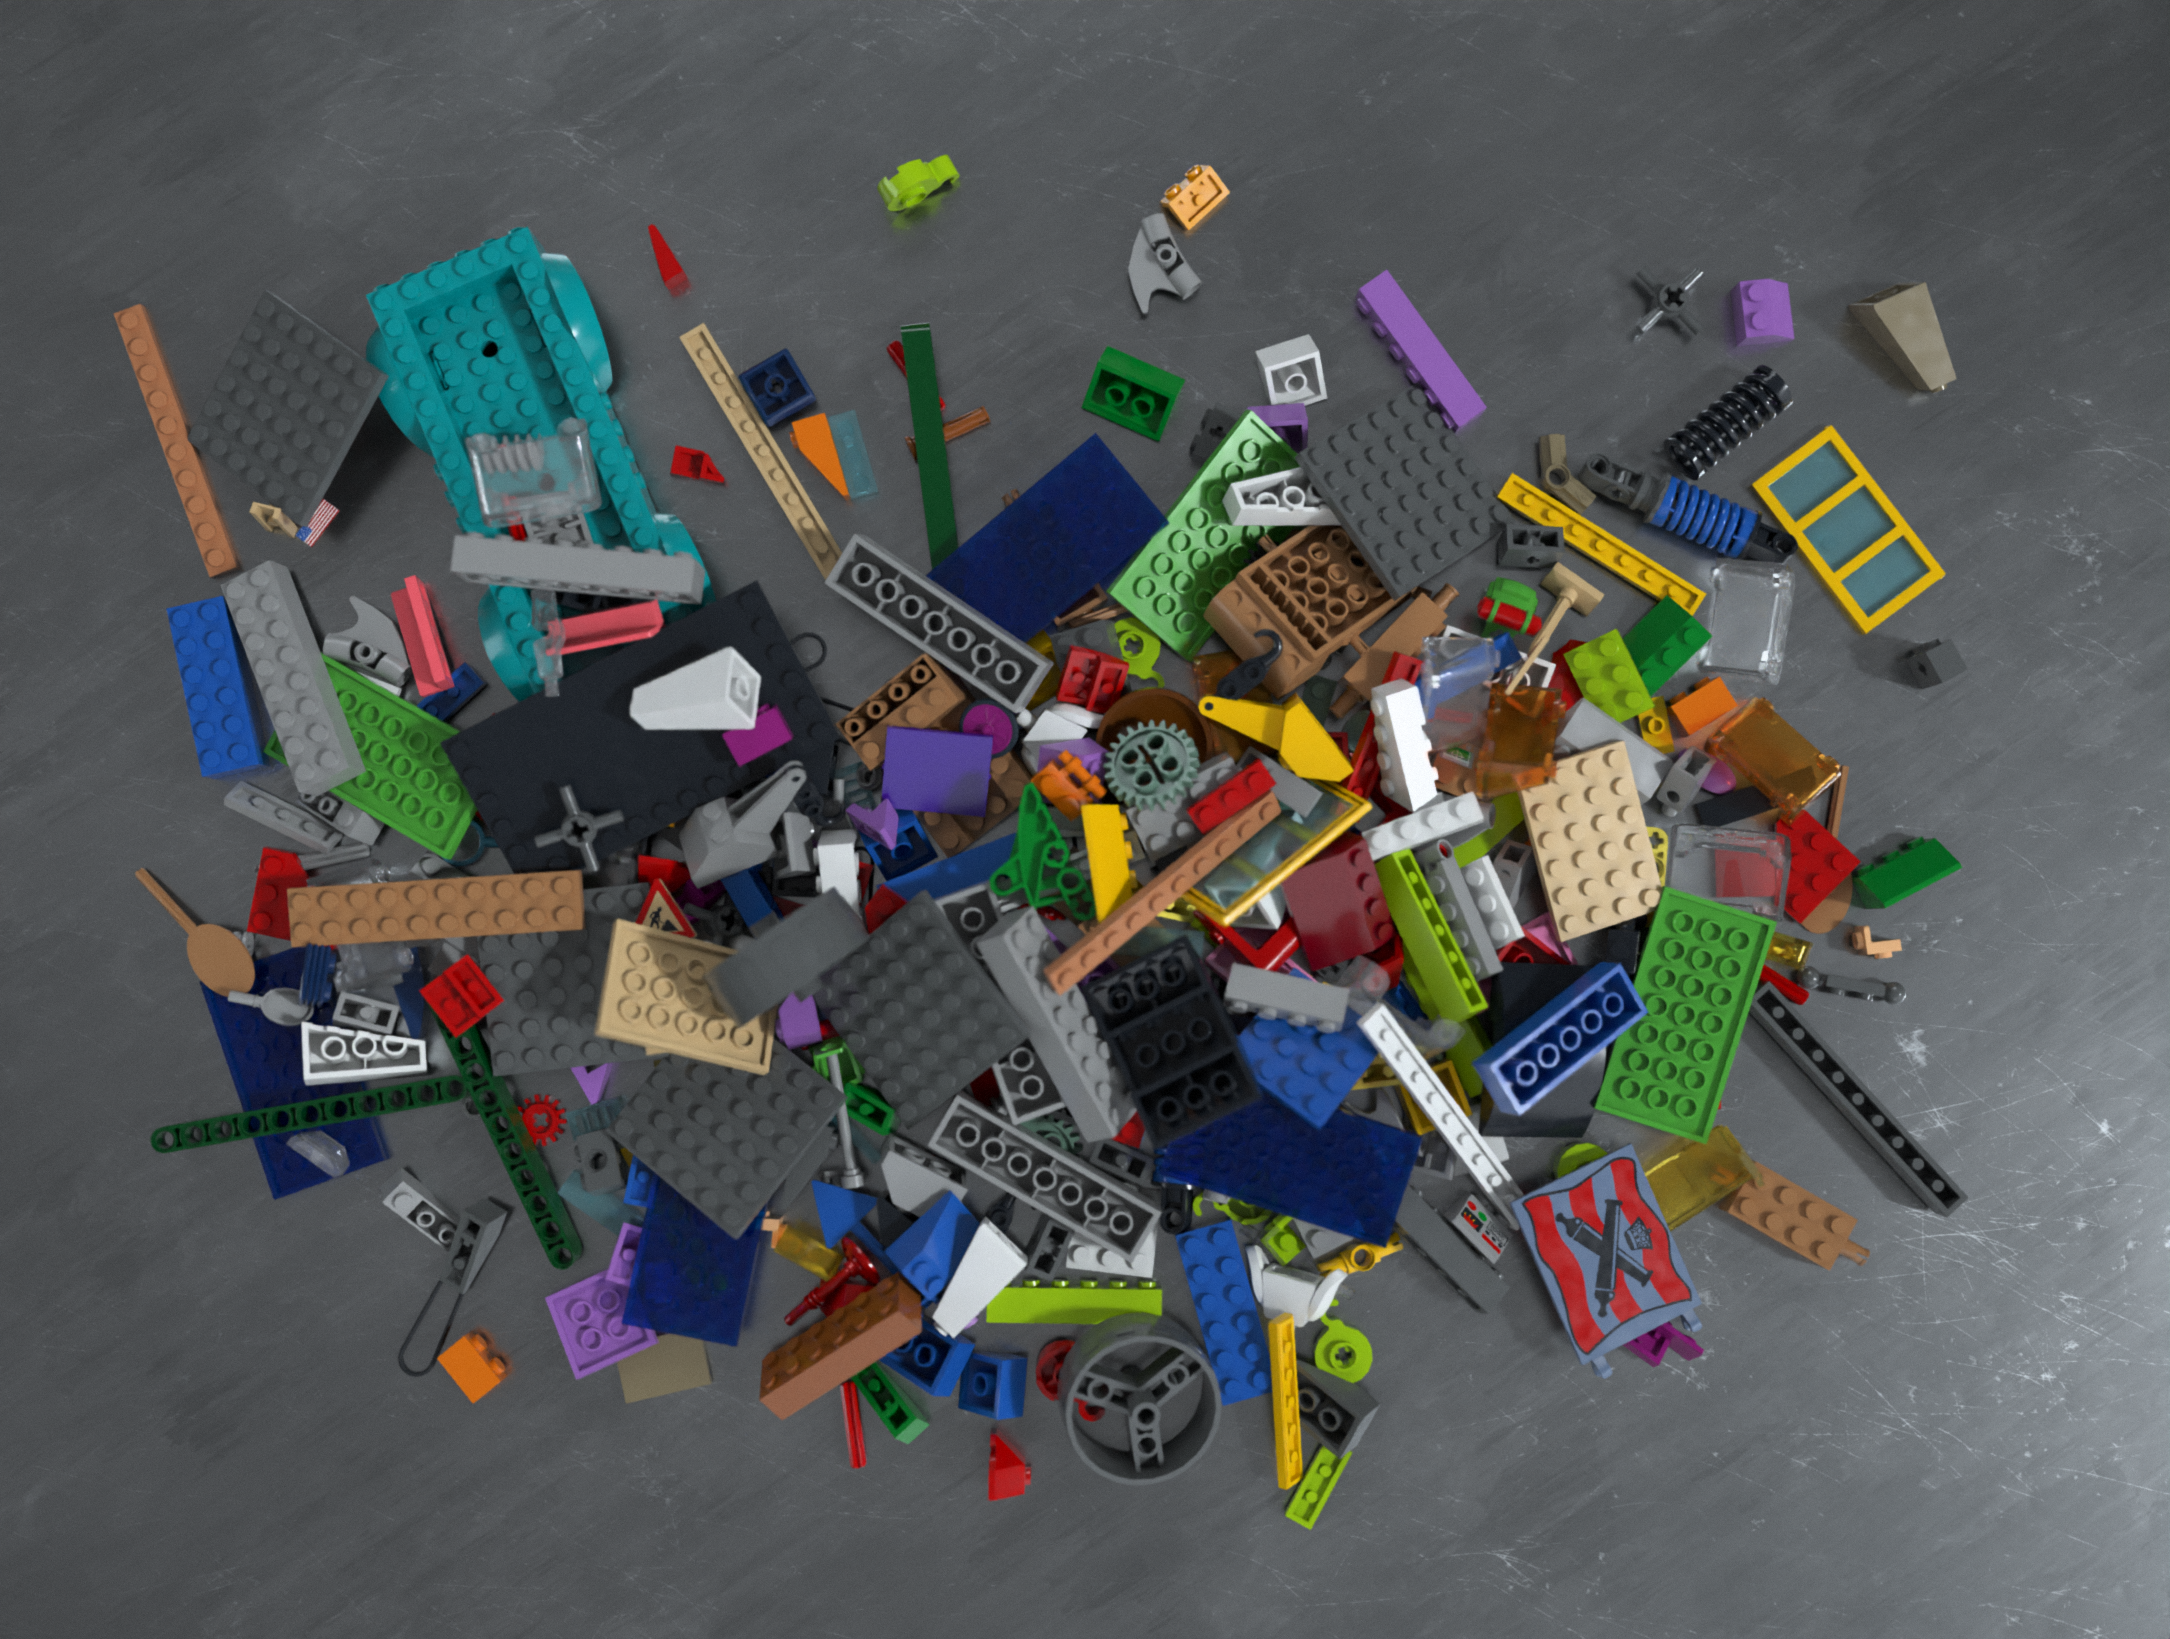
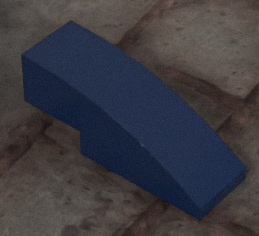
M416 946L394 954L404 982L393 987L412 1039L418 1040L426 1037L431 1010L420 990L432 980L431 973L428 971L430 966L424 946Z

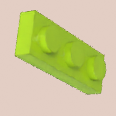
M1321 1444L1286 1508L1285 1516L1311 1530L1346 1466L1352 1451L1339 1459Z

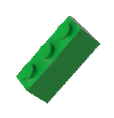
M1107 346L1097 362L1081 408L1160 441L1177 403L1185 379Z
M1666 595L1622 639L1650 696H1652L1712 635L1692 615Z
M1921 836L1908 842L1907 849L1901 852L1896 849L1881 857L1883 861L1874 866L1873 863H1869L1857 869L1858 875L1852 877V884L1866 909H1883L1961 869L1962 866L1936 838L1924 839Z

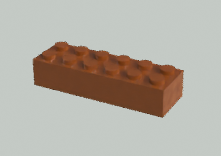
M897 1272L893 1276L883 1279L868 1292L861 1293L845 1307L838 1308L823 1321L813 1324L809 1330L800 1336L793 1337L783 1347L775 1352L768 1353L762 1359L759 1400L781 1420H784L921 1333V1293L900 1272Z

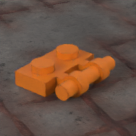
M1065 749L1058 755V758L1064 763L1062 767L1052 759L1032 777L1031 782L1072 822L1082 814L1081 805H1092L1094 800L1087 793L1092 792L1100 799L1107 791L1100 784L1101 780L1095 774L1091 775L1081 765L1082 761L1076 755L1073 757ZM1073 773L1082 784L1079 786L1069 774Z

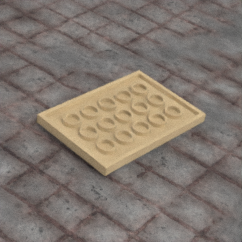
M1624 740L1608 743L1513 774L1557 941L1563 942L1656 910L1661 899L1662 886Z
M617 919L613 923L595 1035L765 1075L769 1072L778 1003L738 1029L732 1019L728 1018L708 989L709 986L702 978V976L738 950Z

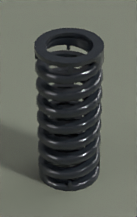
M1765 365L1758 366L1753 370L1754 373L1745 376L1743 382L1736 383L1731 391L1722 394L1719 401L1712 402L1708 410L1701 411L1696 419L1688 421L1684 429L1677 430L1669 438L1665 439V451L1672 463L1682 474L1691 480H1698L1708 471L1705 466L1709 468L1716 466V456L1726 458L1729 453L1728 447L1737 449L1741 443L1740 438L1744 440L1750 439L1752 429L1761 430L1764 426V420H1774L1776 414L1779 415L1792 405L1793 398L1788 386L1774 370ZM1683 439L1687 441L1688 446L1683 443Z

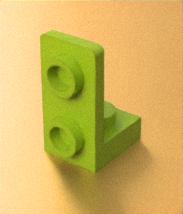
M1297 1208L1290 1214L1286 1210L1279 1214L1264 1228L1267 1234L1260 1240L1283 1267L1306 1247L1288 1226V1223L1300 1213Z

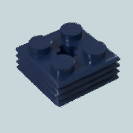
M787 348L738 375L739 380L767 427L773 426L816 401L813 391ZM774 383H778L780 386L784 385L780 393L775 391L771 393L774 390Z
M309 943L306 947L298 997V1005L300 1007L304 1005L307 1008L310 1005L311 1008L316 1006L319 1009L323 1003H329L332 982H327V974H333L337 954L331 953L329 945L325 947L323 944L318 946L317 943L315 945Z

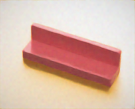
M416 575L404 578L406 588L392 592L391 598L419 694L422 697H427L455 686L425 584Z
M657 599L554 619L549 622V626L556 645L546 652L548 657L652 637L665 627Z

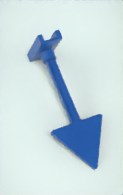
M815 1179L811 1182L826 1247L828 1249L832 1248L848 1231H852L893 1275L900 1272L921 1293L922 1318L925 1310L933 1302L937 1304L940 1301L943 1290L938 1292L929 1301L899 1270L882 1248L884 1246L861 1223V1219L877 1205L876 1200L878 1198Z

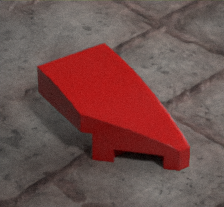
M675 446L670 475L712 483H724V477L712 463L708 453L705 454L704 451Z

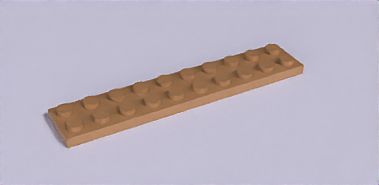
M582 870L287 889L292 947H307L309 943L312 945L317 943L318 946H321L322 944L339 945L586 929Z

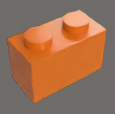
M1707 676L1695 683L1693 686L1696 690L1688 695L1683 691L1669 699L1671 705L1666 708L1667 715L1682 738L1690 736L1738 706L1720 676L1712 680Z
M471 1331L437 1357V1359L474 1404L505 1379L507 1375L504 1372L505 1366L497 1357H492L487 1351L485 1340L480 1335H475Z

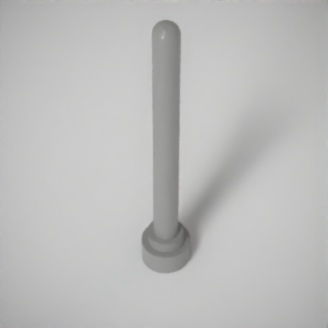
M837 1054L827 1056L826 1061L830 1083L844 1093ZM845 1102L836 1113L845 1165V1169L842 1170L843 1175L841 1176L842 1188L850 1189L863 1186L866 1183L864 1172H860V1167L856 1166Z

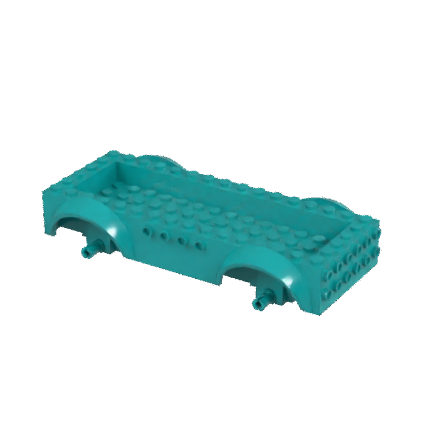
M528 226L525 228L517 227L508 231L507 235L502 238L485 240L476 249L459 251L450 260L433 262L424 271L417 274H405L400 278V281L391 285H379L373 289L372 293L366 295L378 323L366 344V360L389 375L378 396L390 417L403 434L419 449L435 458L437 464L433 465L439 480L445 481L448 488L445 491V496L452 508L456 507L459 514L456 522L463 534L466 532L480 533L486 539H495V535L510 536L501 504L502 497L515 495L519 506L522 507L534 503L533 501L542 495L549 493L561 494L575 489L593 542L603 546V550L614 551L615 546H622L633 549L632 552L644 553L645 549L662 551V555L674 556V552H684L692 554V558H695L705 569L689 533L678 517L671 513L656 512L647 491L646 482L636 465L635 456L627 444L623 428L612 409L613 405L606 392L613 379L601 327L582 280L570 260L564 254L546 253L544 247ZM495 343L498 347L496 355L490 358L485 357L483 353L486 346ZM540 433L544 446V462L541 470H535L531 464L529 471H523L520 466L517 472H512L508 466L506 473H500L496 466V471L493 474H489L482 465L479 452L480 437H484L486 444L490 445L491 436H495L498 444H502L504 435H507L510 443L514 442L515 435H519L522 443H525L527 434H531L533 441L537 442L538 434ZM553 478L552 486L544 489L545 482ZM705 569L701 605L666 601L657 602L666 627L716 601V597ZM489 585L478 605V624L486 653L498 676L518 701L638 641L633 640L548 657L546 651L556 645L549 622L554 619L584 614L583 612L532 599L535 589Z

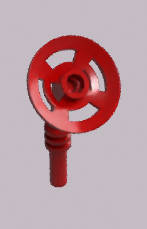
M847 1237L841 1239L842 1250L847 1259V1262L843 1264L844 1268L821 1287H816L804 1297V1301L784 1317V1321L788 1326L795 1324L810 1310L814 1311L827 1301V1296L851 1276L855 1278L859 1275L875 1285L881 1282V1278L871 1261L852 1240Z

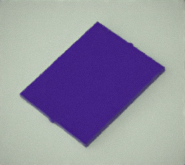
M887 726L885 761L882 765L884 774L881 803L885 799H889L894 809L985 817L988 783L991 779L990 763L993 735Z

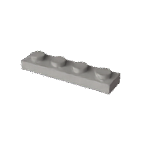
M242 780L224 797L225 806L325 855L343 837L341 831L324 820Z

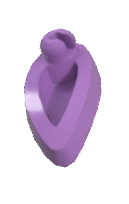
M1683 749L1679 752L1678 760L1688 749ZM1708 754L1717 761L1701 787L1721 795L1733 792L1736 788V778L1732 770L1720 759Z

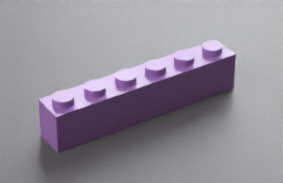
M1385 270L1358 290L1356 295L1358 299L1356 300L1357 306L1363 314H1369L1374 321L1373 327L1380 337L1387 339L1390 343L1389 349L1392 355L1397 360L1401 359L1407 367L1406 373L1413 383L1418 382L1421 385L1431 406L1435 405L1448 429L1451 428L1456 433L1486 410V405L1388 270Z

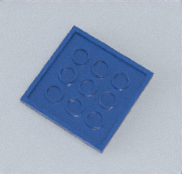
M1295 967L1288 974L1289 976L1313 981ZM1348 1005L1346 1006L1340 1032L1326 1033L1319 1031L1316 1026L1307 1024L1305 1026H1295L1288 1023L1286 1019L1277 1017L1273 1020L1264 1019L1257 1013L1239 1036L1259 1086L1319 1131L1379 1054L1357 1024L1363 1016Z

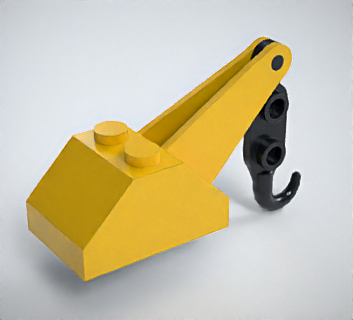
M1261 629L1255 632V638L1261 636L1270 637L1273 642L1272 649L1266 654L1246 659L1221 678L1217 683L1214 694H1205L1199 699V711L1204 716L1278 750L1279 752L1276 754L1279 757V762L1288 771L1291 772L1293 770L1298 777L1340 782L1354 770L1347 757L1296 692L1283 701L1281 705L1240 699L1264 680L1270 667L1280 657L1283 650L1282 639L1274 630Z

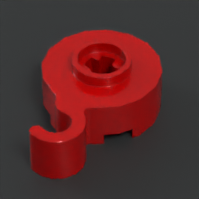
M1057 1340L1047 1345L1039 1354L1036 1363V1384L1041 1393L1051 1401L1055 1402V1400H1058L1057 1388L1060 1368L1067 1353L1075 1344L1074 1341ZM1074 1397L1073 1402L1078 1403L1079 1414L1083 1419L1093 1422L1100 1420L1104 1416L1105 1407L1099 1405L1091 1407L1087 1405V1401Z

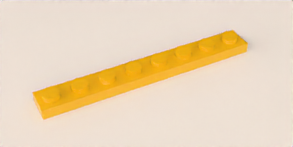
M1514 473L1509 476L1496 497L1504 505L1538 526L1563 527L1565 543L1658 601H1661L1668 595L1693 616L1706 595L1703 591Z

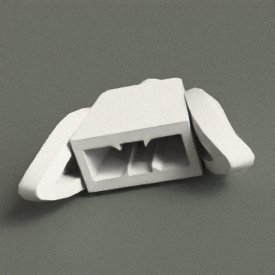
M1068 703L1055 704L1049 709L1045 707L1038 717L1026 708L1023 712H1020L1016 718L1017 723L1027 730L1021 740L1023 743L1021 756L1031 775L1034 776L1037 773L1040 745L1082 739L1088 731L1087 728H1099L1104 715L1086 711L1085 708Z
M1245 1246L1249 1262L1252 1292L1258 1304L1263 1307L1264 1316L1274 1319L1284 1312L1293 1314L1294 1330L1295 1326L1303 1327L1308 1321H1316L1325 1314L1340 1283L1348 1275L1338 1268L1329 1273L1325 1278L1292 1267H1283L1281 1264L1274 1262L1270 1265L1266 1254L1259 1246Z

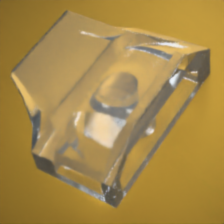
M323 1131L301 1132L292 1136L287 1142L288 1146L333 1177L343 1175L350 1166L345 1147Z

